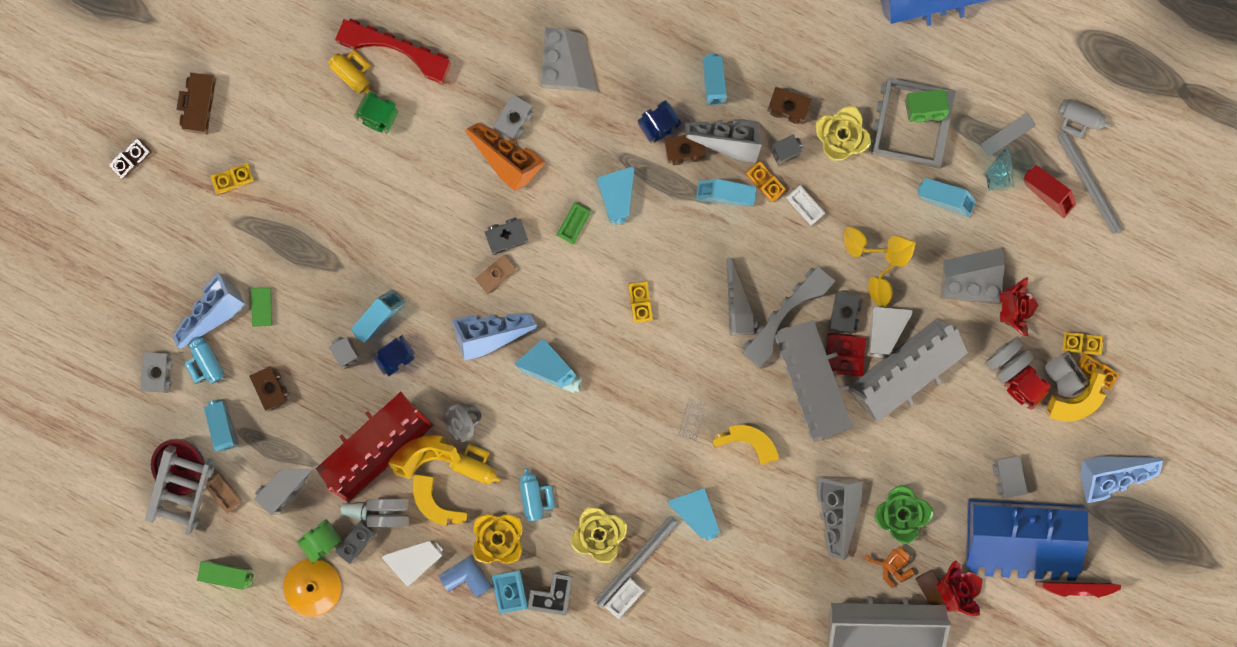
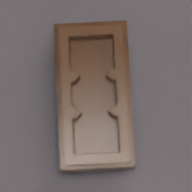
M503 255L477 276L475 280L488 294L517 269Z
M219 472L207 481L206 489L227 514L243 502Z

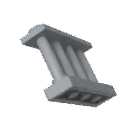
M169 445L162 455L145 521L153 523L157 517L160 518L161 516L188 525L185 534L189 535L199 525L200 519L197 517L208 478H211L214 471L212 466L213 459H209L203 466L177 457V454H175L177 447ZM176 464L202 473L200 482L197 483L173 475V472H170L171 466ZM172 482L196 490L195 500L168 492V489H165L167 483ZM167 499L191 507L190 518L163 509L161 506L162 500Z

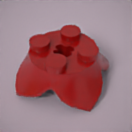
M1028 277L1023 278L1016 285L1008 287L999 296L1000 303H1002L1000 322H1005L1006 325L1015 328L1023 336L1029 335L1027 322L1023 320L1030 318L1039 306L1033 295L1026 292Z
M955 560L951 563L941 582L937 583V590L941 593L947 611L962 612L969 616H980V607L973 600L981 592L983 579L974 573L961 571V564Z

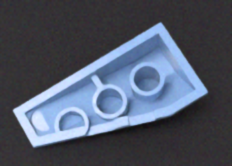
M531 313L507 314L505 317L497 318L495 315H488V318H477V315H470L452 320L458 347L464 360L484 356L537 328Z

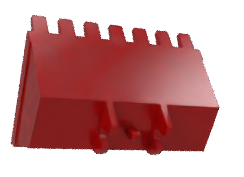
M401 391L374 416L367 411L365 414L369 420L350 438L346 439L343 434L339 436L343 444L315 468L326 483L328 490L348 503L390 466L388 462L402 446L422 437L434 426Z

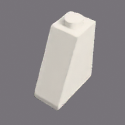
M873 307L868 354H873V358L884 359V355H889L910 319L912 310Z
M428 541L384 555L382 559L408 587L443 556L441 552L443 548L436 541L434 543Z

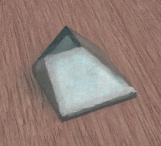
M1005 148L1000 152L983 173L987 178L988 191H1008L1014 186L1009 148Z

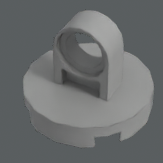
M453 404L444 411V417L447 416L448 420L445 425L454 439H461V442H465L473 437L474 426L481 420L482 413L476 407L464 409L458 404ZM468 413H474L477 420H471Z

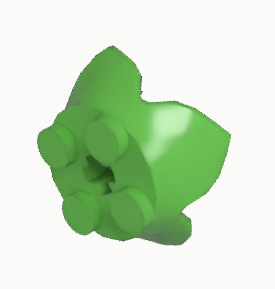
M899 485L889 492L887 499L877 507L874 518L879 527L888 530L895 540L903 544H909L918 536L920 527L926 525L931 520L934 511L928 502L915 497L914 492L909 487ZM900 509H904V512L907 511V516H904V520L898 517Z

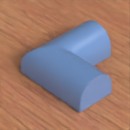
M472 555L439 575L441 582L448 592L464 582L467 583L475 598L492 588Z

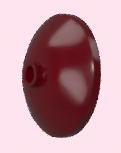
M170 439L161 443L155 449L151 458V471L155 481L163 452L169 445L177 447L175 452L177 457L203 466L205 464L200 451L193 444L183 439ZM176 464L171 466L170 472H173V475L197 483L200 482L202 475L200 472ZM172 482L167 483L165 488L168 489V492L179 496L188 495L196 491Z

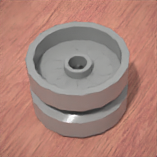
M1018 336L1002 345L985 362L990 370H996L1003 366L996 374L997 379L1002 384L1015 376L1035 358L1030 350H1024L1018 355L1016 354L1024 345Z
M397 497L367 499V510L379 511V515L367 516V527L409 526V516L397 514V511L409 509V499H397Z

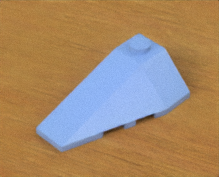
M218 272L202 290L204 295L199 302L195 301L193 304V312L190 316L183 319L174 333L173 339L177 348H183L232 318L245 304L241 294L221 273Z
M1099 456L1083 460L1080 476L1086 502L1091 503L1105 500L1111 497L1110 494L1117 490L1123 492L1127 490V486L1135 482L1140 484L1160 475L1163 463L1162 458Z

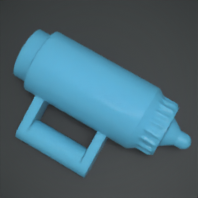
M203 337L193 340L189 347L194 358L184 363L194 383L197 384L206 379L210 384H214L223 379L224 371L209 344ZM195 361L197 362L201 372L203 373V376L201 377L199 376L197 370L193 365V362Z
M525 468V473L520 477L519 483L524 517H527V522L542 519V514H544L543 510L556 508L552 485L539 487L536 475H532L529 469ZM545 489L547 507H542L540 490Z

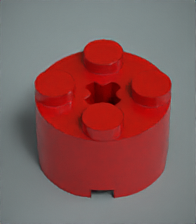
M1028 365L1005 382L1004 387H1009L1006 391L1015 401L1021 405L1026 403L1029 405L1027 409L1033 410L1048 394L1051 386L1045 379H1040L1036 375V370Z

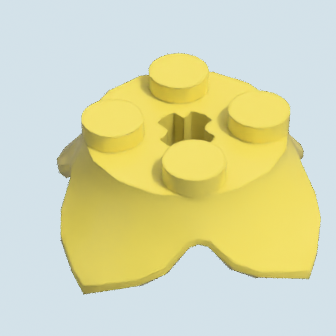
M855 106L844 107L835 115L827 114L816 121L817 136L823 143L824 153L831 160H844L851 154L862 153L871 145L870 134L862 127V115ZM845 131L847 138L840 139L837 133Z
M587 507L579 518V527L572 534L571 546L578 553L589 554L598 562L610 563L618 554V545L626 535L627 524L619 516L608 515L598 507ZM596 529L604 531L605 535L602 536V540L594 538L593 534L596 533Z

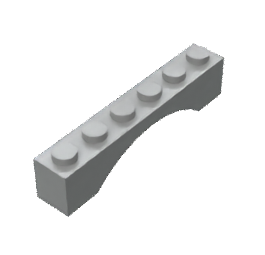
M819 266L815 270L811 268L805 274L807 279L804 283L798 282L792 289L794 294L790 298L786 296L779 304L782 308L778 312L773 311L767 318L769 323L765 327L761 325L754 333L757 337L753 341L748 340L742 347L744 350L742 355L758 369L773 354L774 335L785 315L802 302L822 297L835 282Z

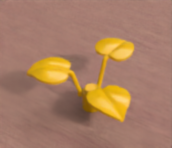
M845 227L843 233L844 246L852 257H860L863 252H886L885 259L891 265L880 273L878 277H870L868 292L875 304L879 307L887 308L892 300L893 290L890 283L882 278L893 267H904L909 263L916 242L899 235H894L888 240V248L867 249L865 248L867 244L865 235L855 227Z

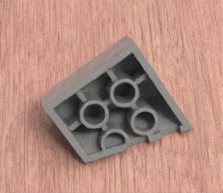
M545 27L541 88L598 92L584 34L566 29Z
M1003 248L944 260L940 298L999 304L1005 266Z
M309 469L280 470L267 485H262L255 492L257 496L254 500L270 515L280 514L305 487L311 471Z

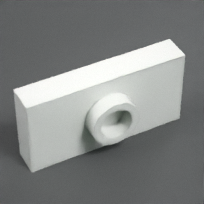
M801 185L786 197L788 202L810 226L825 214Z
M629 578L604 607L620 619L645 590L633 579Z

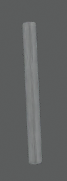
M1067 132L1061 133L1057 136V139L1111 233L1115 234L1121 231L1120 223Z
M671 516L664 521L594 600L599 607L603 608L675 528L677 521Z

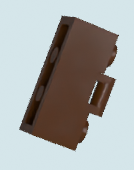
M190 72V77H187L186 88L188 92L179 91L176 108L178 111H184V115L181 114L179 122L182 130L208 134L216 78L214 76ZM186 97H189L188 106L185 107Z

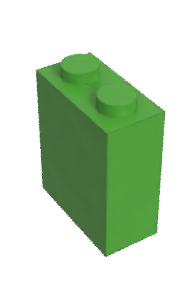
M206 560L200 562L197 581L244 590L248 589L249 585H253L255 575L252 574L253 569Z

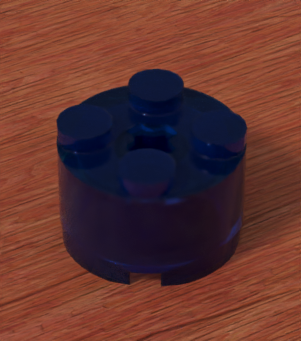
M667 100L657 105L658 108L654 111L649 109L644 112L637 121L650 144L672 133L673 126L677 129L682 124V121Z
M403 334L399 336V341L395 338L379 349L377 356L375 353L371 355L383 375L391 376L398 371L400 364L403 363L405 366L415 358L413 356L415 352Z

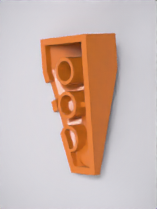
M480 123L472 125L465 131L500 179L514 191L527 185L545 164V161L527 147L522 149L514 145L515 141L511 139L507 141L499 137L498 132Z

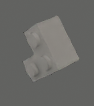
M553 573L550 592L531 589L528 610L567 615L572 576Z

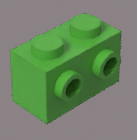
M946 89L907 93L905 99L909 122L922 123L932 119L940 121L947 118L950 110Z

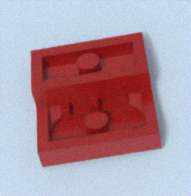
M828 333L826 355L836 352L838 355L828 360L832 372L836 371L839 375L863 377L866 336Z

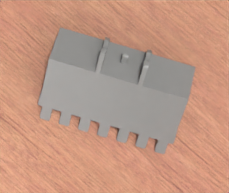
M936 318L863 374V377H859L850 384L847 390L856 398L866 413L877 422L905 401L912 407L914 403L911 397L932 380L938 386L942 384L939 375L968 354L959 335L958 328Z
M814 320L779 330L774 337L776 343H779L782 359L785 360L787 374L790 375L792 380V388L798 396L797 402L803 410V418L805 423L808 424L811 440L813 439L814 442L821 441L829 436L851 429L852 425L840 392L849 389V386L838 388L834 378L837 372H832L828 361L838 356L837 352L826 355Z
M872 596L866 598V604L831 603L828 614V647H946L950 630V620H948L946 605L908 604L907 597H903L900 604H889V600H884V604H873Z

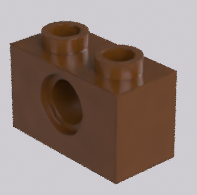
M775 87L767 111L771 112L770 115L773 117L781 118L783 116L789 118L788 121L791 123H803L812 99ZM789 102L793 104L794 109L787 111L784 109V104Z
M686 135L664 139L668 164L672 163L673 166L684 164L685 160L698 162L702 161V157L706 156L705 146L686 138ZM687 145L691 151L688 154H683L680 151V147Z
M269 366L249 376L265 411H270L289 402L287 399L289 393L286 387H282L279 380L282 378L277 368L274 369ZM269 383L275 384V391L273 393H268L266 390V386Z

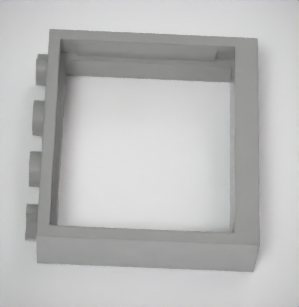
M888 78L886 83H882L880 93L883 94V99L878 102L877 112L880 114L879 119L874 121L873 131H876L875 138H871V145L869 146V149H872L871 155L939 168L942 163L956 92L946 90L950 110L947 118L940 120L933 159L920 158L879 149L891 88L909 92L940 90L941 88Z

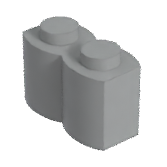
M1065 351L1045 365L1046 374L1056 382L1058 391L1066 397H1069L1089 383L1086 375L1078 367L1068 351Z

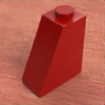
M1037 165L1026 172L1024 176L1026 187L1062 218H1065L1076 205L1072 190Z

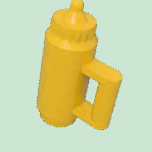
M353 50L346 57L339 53L331 57L328 61L330 69L353 91H356L358 94L363 92L368 94V92H371L369 90L370 82L364 75L371 67V64L356 50ZM353 58L363 69L359 70L349 60Z
M470 443L465 453L459 454L460 461L457 464L450 463L449 465L453 469L452 471L482 484L491 485L492 482L501 481L496 475V470L485 464L490 452ZM468 452L483 457V462L468 457Z

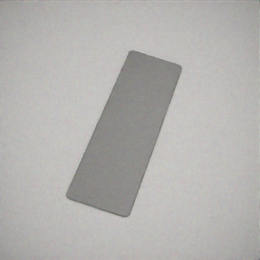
M1025 114L981 143V146L986 154L991 156L1035 127L1036 124L1029 114Z

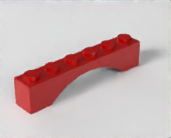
M350 18L348 21L343 19L335 39L337 44L353 50L374 46L396 50L410 58L419 67L425 78L443 85L451 66L448 56L441 53L437 55L432 54L430 49L420 46V48L414 47L412 42L405 39L399 41L395 39L394 35L387 32L381 34L377 32L378 29L367 25V27H363L357 20Z

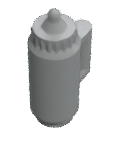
M1064 99L1061 103L1058 113L1062 114V117L1065 119L1060 131L1067 132L1081 139L1087 127L1100 130L1102 127L1110 126L1105 120L1106 116L1101 114L1100 111L1071 99ZM1068 119L1083 125L1082 130L1080 131L1066 125Z

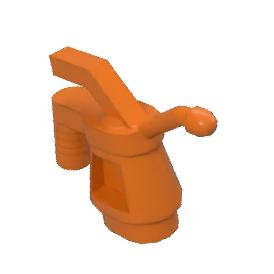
M900 546L893 549L883 562L873 560L869 555L864 557L870 563L883 566V580L892 588L895 584L888 578V572L901 583L915 575L911 568L902 574L897 572L907 565L911 559Z

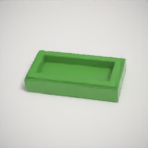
M574 202L556 236L573 245L591 211Z
M251 288L252 327L272 326L271 288Z

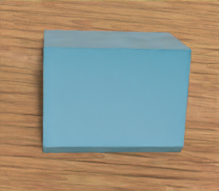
M521 569L491 576L499 614L528 609Z

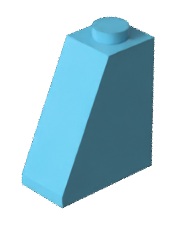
M716 53L707 54L702 60L706 106L725 104L727 96L722 56H718Z
M633 167L597 177V183L610 224L615 223V225L625 223V219L629 218L634 177Z
M925 178L918 188V196L922 200L970 218L976 199L967 190Z
M720 179L698 181L696 200L743 207L754 206L756 201V187Z
M394 290L388 291L374 301L351 328V331L358 340L364 343L367 342L406 302Z
M544 338L514 363L522 373L559 388L569 385L574 377H576L575 373Z
M219 399L208 402L209 406L204 407L214 450L224 451L239 446L226 402H220Z
M705 488L668 501L672 509L701 538H706L707 541L717 537L716 533H719L720 530Z

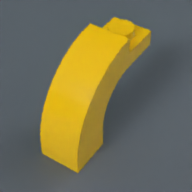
M1094 368L1087 388L1077 397L1063 398L1052 394L1046 410L1049 418L1066 422L1077 421L1095 412L1106 397V394L1101 389L1106 383V375L1103 371Z
M729 426L727 428L730 435H726V432L714 435L715 439L712 440L714 448L734 441L748 443L755 450L760 465L779 459L771 439L759 429L751 426Z
M429 435L406 443L393 455L388 463L395 475L410 479L417 468L427 461L443 460L457 464L461 458L457 453V449L453 445L447 444L443 436Z
M414 475V500L425 517L443 526H447L448 519H451V523L463 524V521L468 520V513L446 510L436 503L433 496L435 477Z

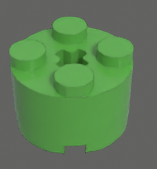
M327 519L317 525L318 527L309 530L297 541L298 546L312 564L329 553L334 546L337 547L343 542L341 536Z

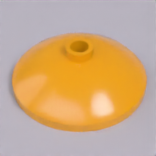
M304 559L294 564L287 572L283 583L284 596L289 606L297 613L305 616H319L330 611L338 602L341 594V579L336 569L328 562L319 559L312 564L309 559ZM309 584H312L314 586V590L312 592L308 591L307 586Z

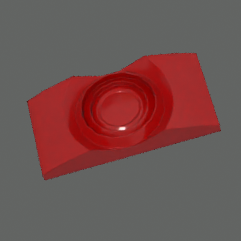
M1036 581V587L1062 597L1095 596L1100 598L1121 590V585L1114 583Z

